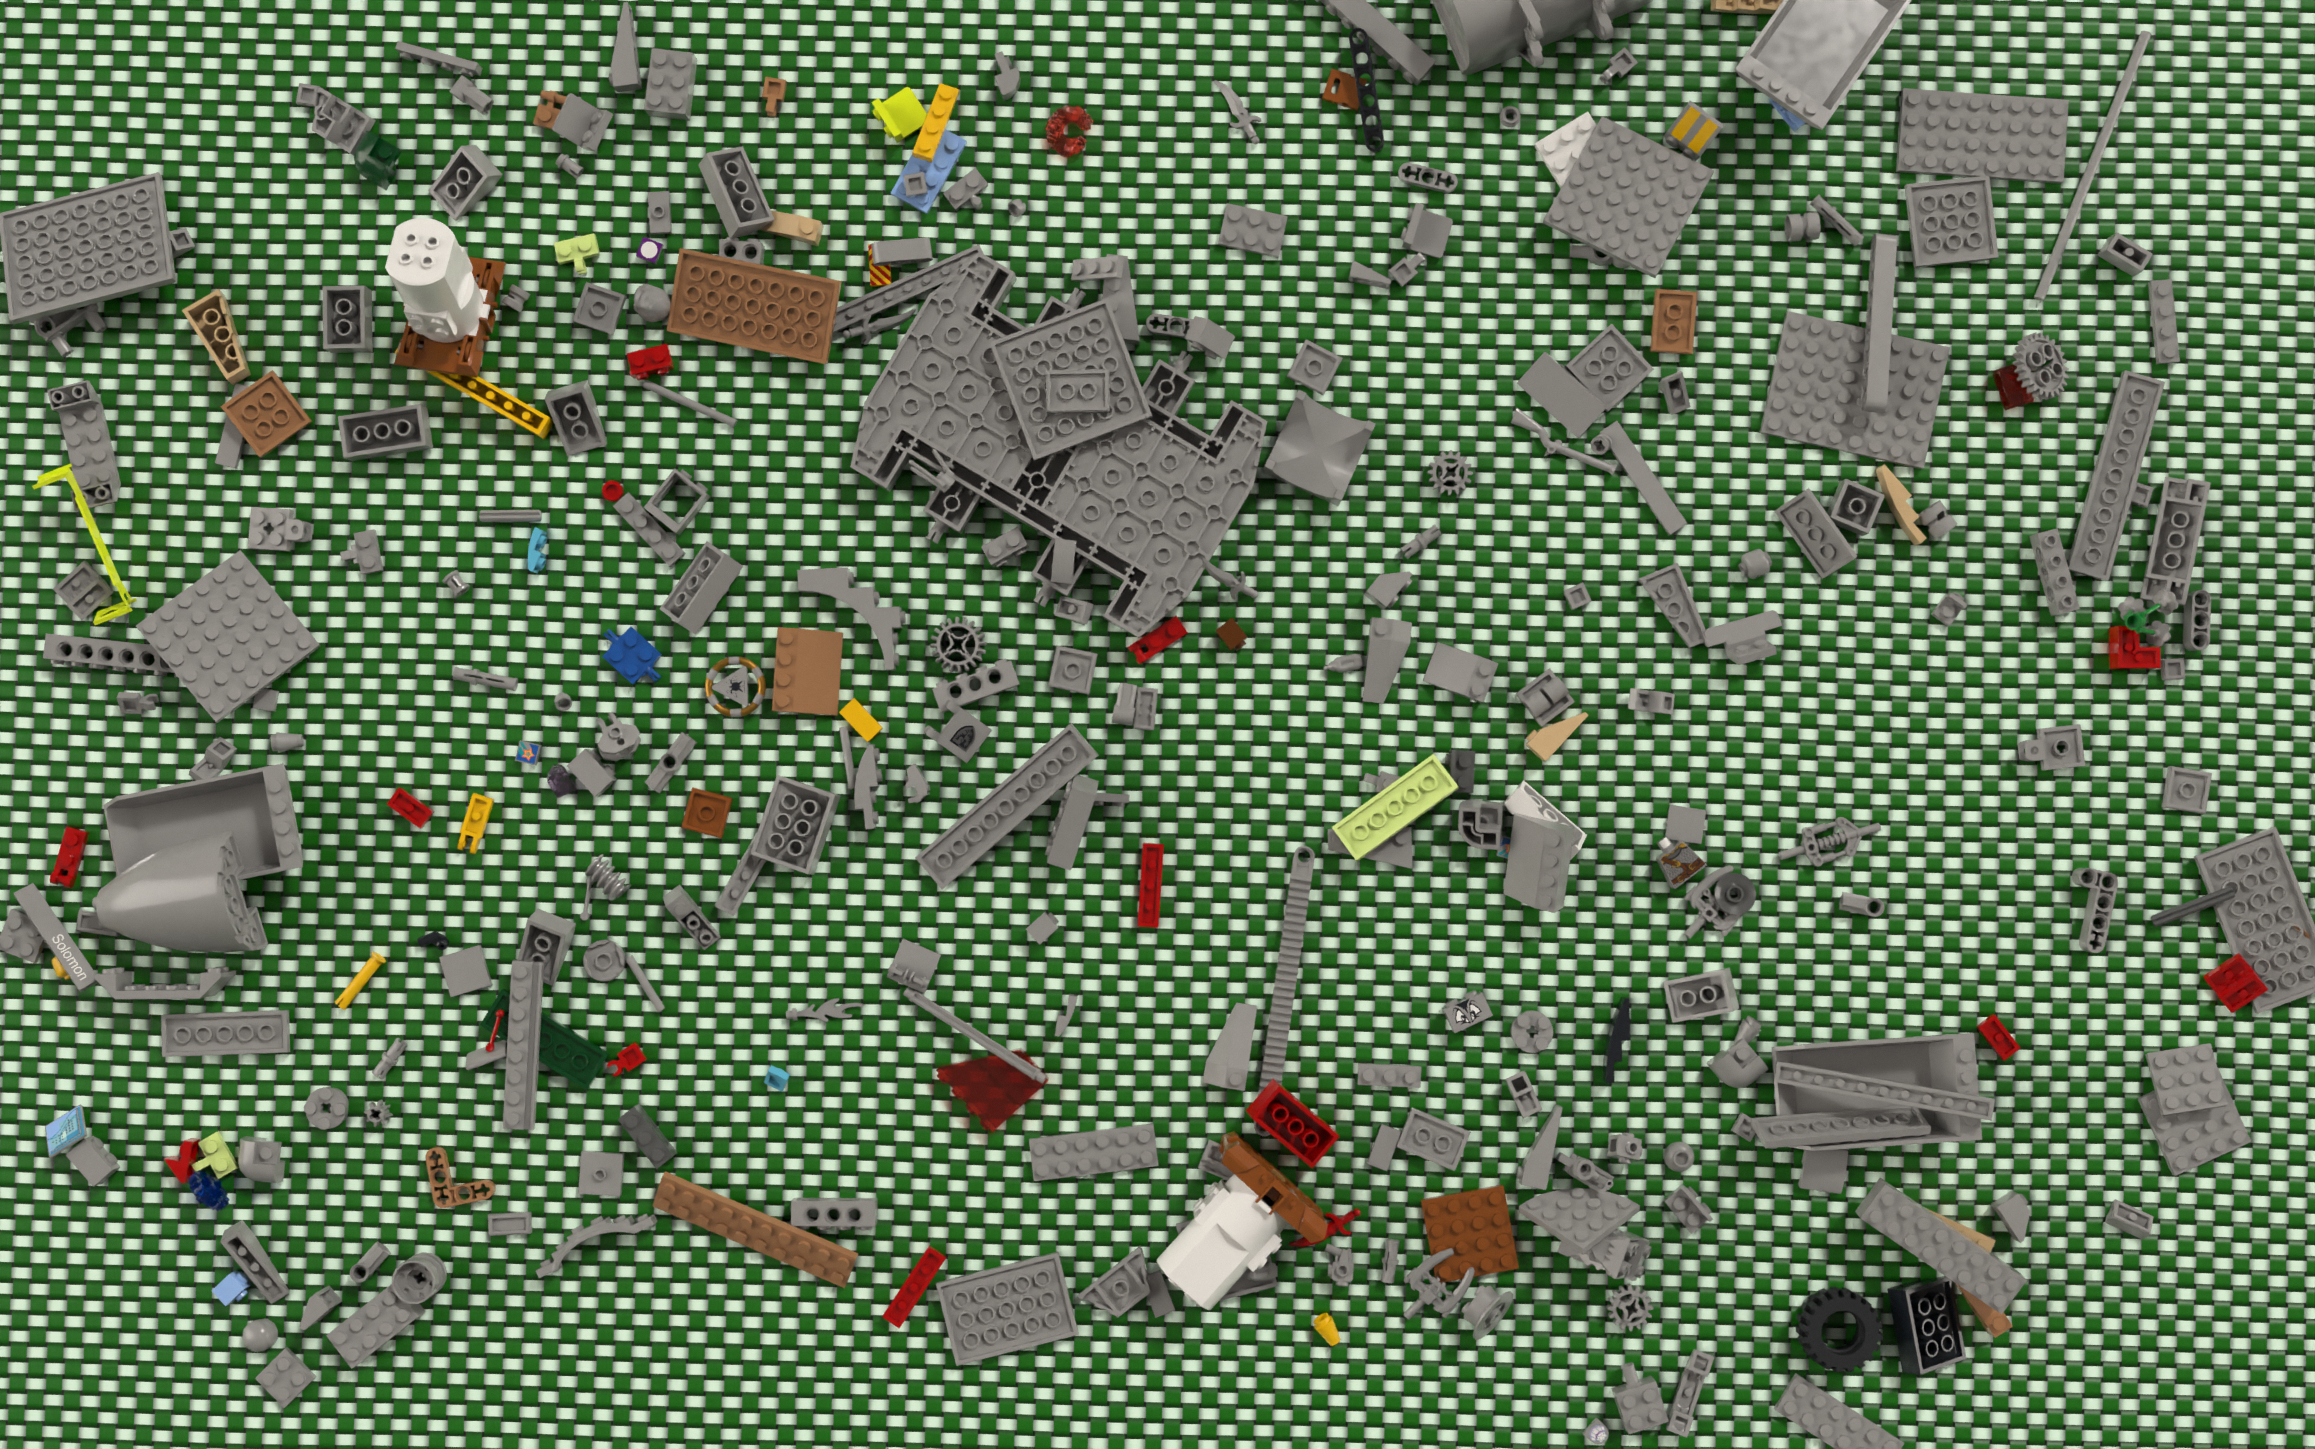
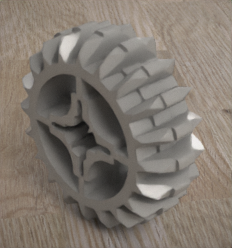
M955 617V623H952V620L948 618V626L943 622L940 623V626L943 628L942 631L935 628L934 631L939 634L938 637L931 636L932 640L937 641L936 644H930L931 648H937V651H933L931 654L932 656H940L936 659V663L944 661L942 664L943 669L949 664L950 672L954 671L955 666L958 673L962 672V666L968 672L970 671L968 664L971 663L975 668L977 664L974 660L977 659L980 662L983 660L978 654L986 653L985 650L980 649V646L987 645L984 641L980 642V639L984 638L985 634L978 635L977 633L981 630V627L978 626L973 629L975 622L971 621L967 625L968 619L965 617L962 623H960L959 617ZM964 628L970 632L962 637H957L951 630ZM947 635L950 639V646L943 653L942 640ZM952 636L959 642L960 640H963V643L961 645L965 653H963V651L959 650L958 648L954 650L953 647H955V641L952 639ZM974 637L975 649L973 654L970 655L966 646L971 641L970 639ZM955 653H961L966 660L954 662L947 658Z

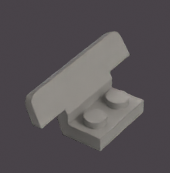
M1771 610L1708 628L1703 632V637L1707 647L1724 643L1727 658L1741 665L1776 655V646L1766 640L1765 631L1783 625L1778 613Z

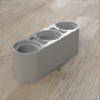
M930 238L879 241L871 244L874 266L922 263L933 260Z
M2197 590L2188 593L2186 604L2184 605L2183 645L2188 651L2204 650L2210 643L2211 596L2206 590ZM2196 595L2200 597L2199 605L2195 602ZM2195 616L2200 619L2198 626L2194 622ZM2195 636L2199 639L2198 646L2193 642Z

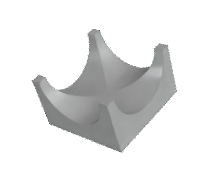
M1298 390L1279 437L1264 466L1263 473L1339 506L1376 424L1369 420L1360 421L1332 411L1312 400L1307 393Z

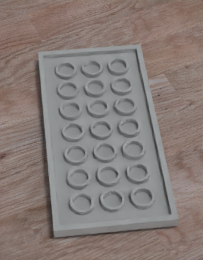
M1903 88L1900 99L1896 172L1957 177L1989 176L1990 179L2061 184L2064 182L2069 100Z
M2277 828L2265 829L2194 856L2208 894L2226 887H2232L2235 892L2234 898L2213 905L2232 955L2235 956L2240 953L2268 988V991L2251 1001L2255 1013H2261L2315 993V924ZM2303 930L2310 935L2309 939L2303 935Z

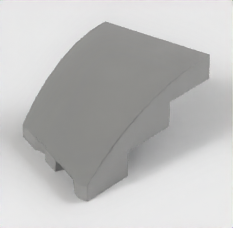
M319 87L317 91L320 94L318 106H315L312 131L348 153L355 155L356 148L366 131L371 130L376 120Z

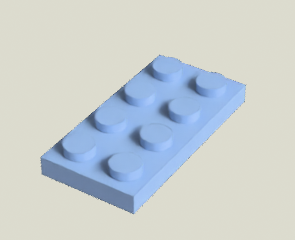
M945 129L933 162L931 163L911 155L892 189L891 195L928 215L967 141ZM924 172L928 194L907 198L903 175Z

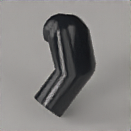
M436 931L417 939L421 948L433 944L439 947V950H445L449 945L448 938Z

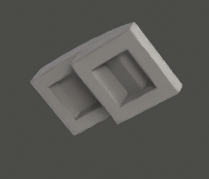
M1055 538L1051 582L1072 584L1076 541Z
M1069 994L1067 1013L1058 1014L1055 1036H1060L1067 1027L1075 1010L1078 995Z

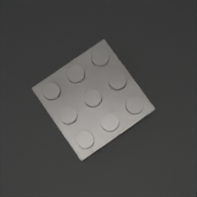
M1613 324L1608 326L1565 366L1583 386L1607 406L1606 412L1654 370Z
M2211 1043L2152 1052L2145 1055L2162 1116L2228 1105Z

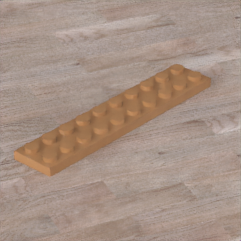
M666 1171L661 1178L653 1207L845 1288L858 1253Z

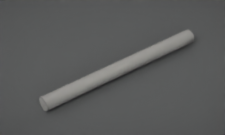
M648 380L644 382L643 387L729 426L735 427L737 424V420Z

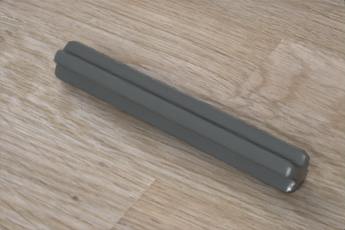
M2226 887L2152 915L2151 921L2155 927L2232 899L2235 897V892L2232 887Z

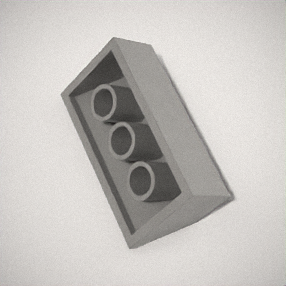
M743 146L706 153L699 163V168L730 239L749 235L774 222L775 219Z
M706 541L664 601L660 610L696 635L699 629L703 627L710 613L715 610L722 596L726 594L733 580L738 577L743 566Z

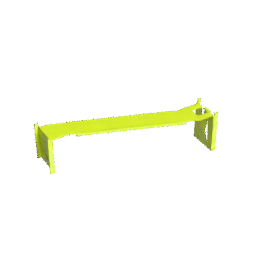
M68 464L37 476L39 480L32 487L35 490L66 478L76 495L75 500L113 585L117 587L123 600L121 603L98 611L93 621L94 625H98L133 611L130 608L131 603L137 600L130 597L121 582L82 492L69 468L72 467V464ZM124 593L127 595L128 600L125 599ZM116 610V611L111 612V613H109V614H107V615H104V614H106V613L109 612V611Z

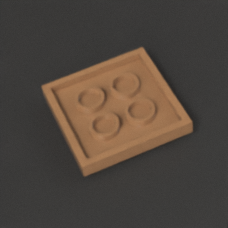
M273 370L220 406L260 458L313 422Z

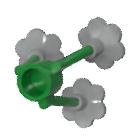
M2165 589L2159 590L2153 596L2155 605L2147 610L2143 607V600L2134 599L2131 596L2119 604L2120 616L2125 620L2126 626L2131 630H2135L2137 634L2145 633L2147 635V643L2161 647L2164 645V642L2170 640L2171 634L2169 633L2170 627L2168 624L2154 621L2146 629L2143 626L2147 622L2146 616L2151 612L2157 610L2169 615L2178 608V603L2175 601L2176 596L2173 592H2167Z

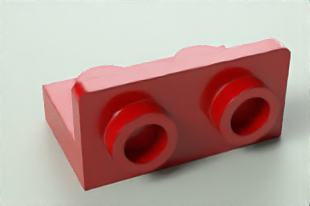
M668 344L627 353L631 370L629 373L634 379L645 380L649 378V375L656 373L657 375H665L669 373V370L674 369Z

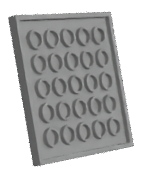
M1602 116L1545 216L1543 223L1656 278L1710 181L1714 170Z
M1108 298L990 342L1034 461L1152 417ZM1109 369L1110 412L1046 413V370Z
M241 550L136 625L137 629L216 723L227 717L321 647Z

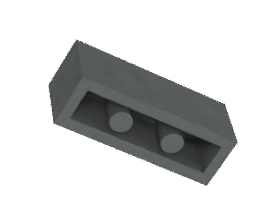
M640 1104L631 1108L618 1119L656 1169L678 1153Z

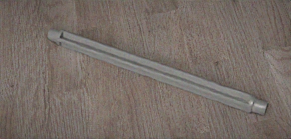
M908 987L904 991L903 995L909 998V1001L929 1011L932 1015L968 1038H971L996 1056L1018 1068V1070L1031 1077L1032 1080L1043 1083L1047 1078V1075L1042 1073L1039 1068L1037 1069L1019 1058L1008 1049L929 1000L917 990L914 991Z

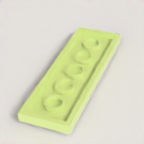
M1432 754L1335 824L1332 829L1356 862H1358L1459 789V786L1436 756Z

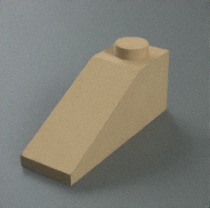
M771 211L775 219L774 222L759 229L819 246L824 226L821 221L808 217Z
M1584 712L1541 728L1538 731L1534 729L1526 737L1528 742L1525 745L1542 761H1547L1585 720L1588 714Z

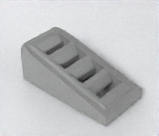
M1356 261L1352 262L1349 281L1385 289L1390 287L1391 280Z

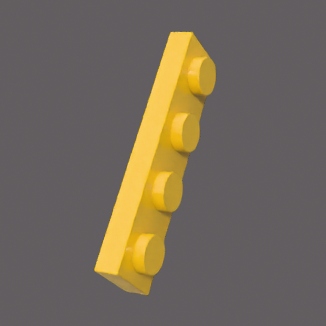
M939 84L913 149V157L933 162L959 96V89Z

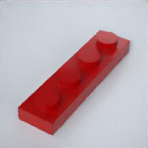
M1143 843L1138 926L1158 928L1164 844Z
M929 1245L882 1317L900 1328L945 1261L946 1256Z

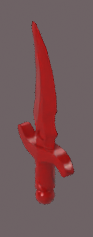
M1355 1208L1340 1218L1333 1213H1326L1325 1216L1332 1218L1333 1221L1328 1223L1323 1240L1311 1243L1303 1237L1297 1241L1290 1242L1289 1245L1296 1247L1314 1245L1324 1241L1330 1235H1335L1338 1230L1345 1235H1350L1351 1231L1345 1230L1343 1225L1358 1217L1361 1212Z

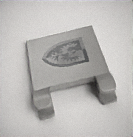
M947 699L944 706L954 713L953 717L940 733L929 725L924 729V733L968 763L992 730L952 700Z

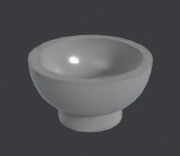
M1673 1142L1664 1152L1665 1164L1673 1171H1686L1694 1162V1152L1684 1142Z

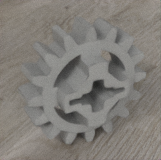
M1450 450L1448 455H1446L1442 451L1440 453L1441 458L1434 456L1433 459L1436 463L1430 462L1428 465L1432 468V470L1427 471L1428 475H1432L1428 482L1435 483L1432 488L1433 490L1440 488L1439 494L1447 491V496H1450L1452 491H1454L1458 495L1459 488L1463 491L1466 489L1464 483H1471V480L1467 477L1473 475V472L1468 471V468L1472 465L1465 463L1467 457L1460 458V452L1453 455L1452 450ZM1445 460H1454L1456 462L1452 464L1447 463ZM1437 467H1438V469L1440 470V478H1439V479H1438L1437 476H1436V469H1437ZM1456 467L1452 474L1453 476L1443 479L1446 476L1447 470L1449 471ZM1461 467L1463 469V479L1459 476V469ZM1444 483H1452V484L1455 485V486L1449 487V486H1445V485H1443V484H1444Z
M1627 1284V1289L1620 1285L1619 1292L1612 1290L1615 1296L1613 1298L1608 1297L1611 1304L1606 1305V1308L1612 1311L1608 1316L1614 1318L1613 1323L1615 1325L1620 1323L1622 1330L1627 1326L1629 1331H1632L1633 1326L1641 1329L1640 1323L1648 1324L1645 1319L1646 1317L1652 1318L1648 1311L1652 1310L1653 1306L1648 1304L1652 1299L1649 1296L1645 1297L1647 1294L1645 1290L1640 1291L1638 1285L1632 1289L1631 1284ZM1639 1297L1643 1302V1308L1638 1304ZM1632 1304L1634 1306L1633 1309H1626L1627 1305L1631 1306ZM1616 1307L1620 1308L1622 1311L1620 1314L1621 1318L1617 1314Z

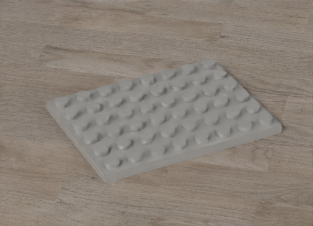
M159 172L0 213V235L9 319L13 324L176 282L163 179Z
M1787 311L1759 433L1923 469L1950 347L1891 334L1886 410L1884 413L1862 411L1861 398L1866 328Z

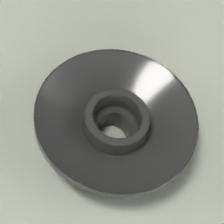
M1731 873L1723 876L1717 882L1714 897L1721 910L1731 915H1740L1749 911L1754 905L1756 890L1749 878L1739 873ZM1731 891L1736 893L1735 899L1730 897Z

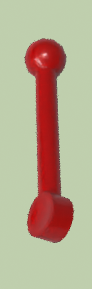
M503 1010L496 1012L497 1019L491 1039L485 1047L488 1052L495 1049L493 1043L500 1020L504 1016Z

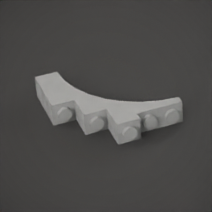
M847 567L797 570L798 591L834 597L847 603L861 614L870 624L879 640L884 656L885 669L887 671H895L896 666H899V653H895V645H898V632H894V629H902V624L906 623L905 611H902L899 606L877 608L876 604H880L879 592H876L874 587L851 588V585H854V574Z

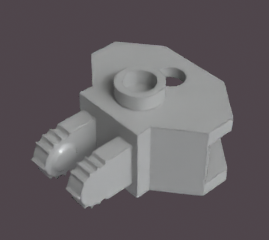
M610 712L608 713V718L612 725L606 727L601 717L596 719L602 731L598 748L603 759L618 761L636 752L641 738L639 737L640 732L635 725L622 724L621 721L617 720L614 713Z

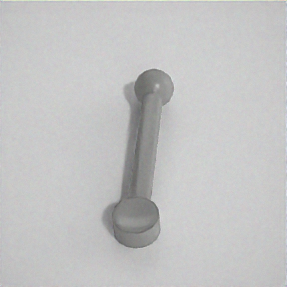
M592 877L586 879L587 891L584 911L580 915L582 920L589 918L588 906L591 886L593 885Z

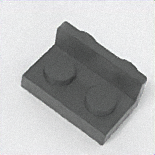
M1449 750V754H1446L1445 766L1449 767V775L1459 786V789L1454 792L1473 793L1475 751Z

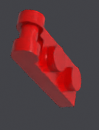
M1175 616L1130 645L1128 649L1131 653L1135 654L1137 657L1136 661L1140 665L1188 632L1178 617ZM1144 644L1149 649L1145 654L1140 648Z
M73 827L65 828L54 871L50 876V883L64 884V887L68 888L74 886L87 843L88 831ZM64 870H68L67 876L62 875Z

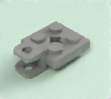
M251 507L248 548L291 551V541L309 542L312 540L313 525L309 522L293 519L294 510ZM271 524L274 527V531H271L269 535L267 527ZM304 528L307 530L306 535H304Z
M2080 724L2037 729L2038 739L2018 743L2019 759L2022 761L2040 760L2041 770L2085 766ZM2060 741L2061 745H2065L2062 753H2059V750L2056 748Z

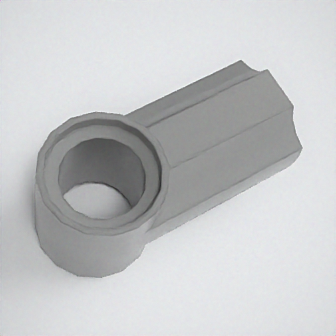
M463 75L460 76L449 91L457 99L469 104L482 115L488 113L494 103L489 96L477 89V86Z
M1119 684L1112 723L1133 725L1137 685Z
M1842 892L1839 910L1877 917L1883 913L1884 904L1878 898ZM1872 901L1877 904V909L1873 913L1868 909V905Z
M377 1241L360 1261L352 1266L350 1269L351 1279L360 1283L371 1278L376 1269L391 1254L389 1249ZM359 1267H363L366 1270L365 1277L359 1275Z

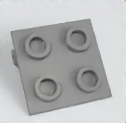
M902 939L886 977L925 993L941 955Z

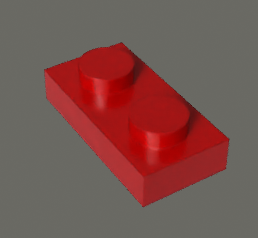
M401 787L396 790L387 803L388 806L420 829L425 826L435 812Z
M1990 1015L1976 1026L2001 1060L2005 1061L2020 1049V1046L1996 1015Z

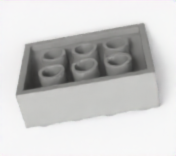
M777 775L750 854L806 874L814 875L841 795Z
M1515 813L1503 894L1536 909L1552 913L1564 907L1575 827Z

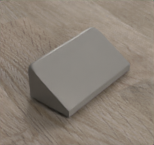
M502 1040L494 1043L495 1049L491 1052H488L483 1047L468 1053L466 1057V1070H471L506 1057L507 1041Z
M2115 1199L2107 1214L2105 1223L2135 1237L2144 1239L2151 1235L2154 1216Z

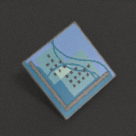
M81 1104L45 1126L50 1158H53L87 1136L83 1106Z

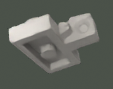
M376 530L353 533L356 545H351V550L340 552L341 560H353L354 564H359L361 574L363 575L384 571Z

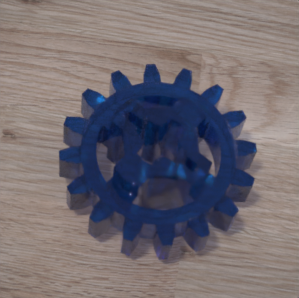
M200 1170L188 1178L189 1188L192 1189L191 1191L200 1204L203 1203L205 1206L217 1211L222 1210L229 1204L228 1194L218 1178L215 1179Z

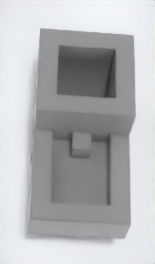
M1001 51L995 54L996 62L1001 71V74L995 76V79L1005 101L1017 93L1021 79L1018 67L1011 69L1013 66L1009 56L1004 57Z
M1525 1070L1505 1079L1511 1096L1523 1118L1542 1110Z

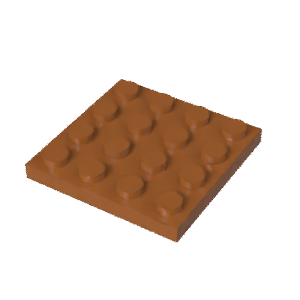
M1503 1184L1420 1199L1431 1256L1449 1248H1452L1454 1251L1452 1256L1442 1260L1433 1267L1435 1278H1440V1283L1463 1279L1469 1267H1473L1475 1270L1473 1277L1519 1269Z

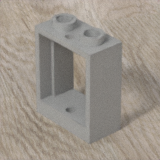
M674 468L643 508L676 534L681 535L711 496L706 493L708 489L700 482L694 484L690 480L692 478L690 474L683 469L679 472ZM678 479H681L700 494L701 497L678 524L657 506Z

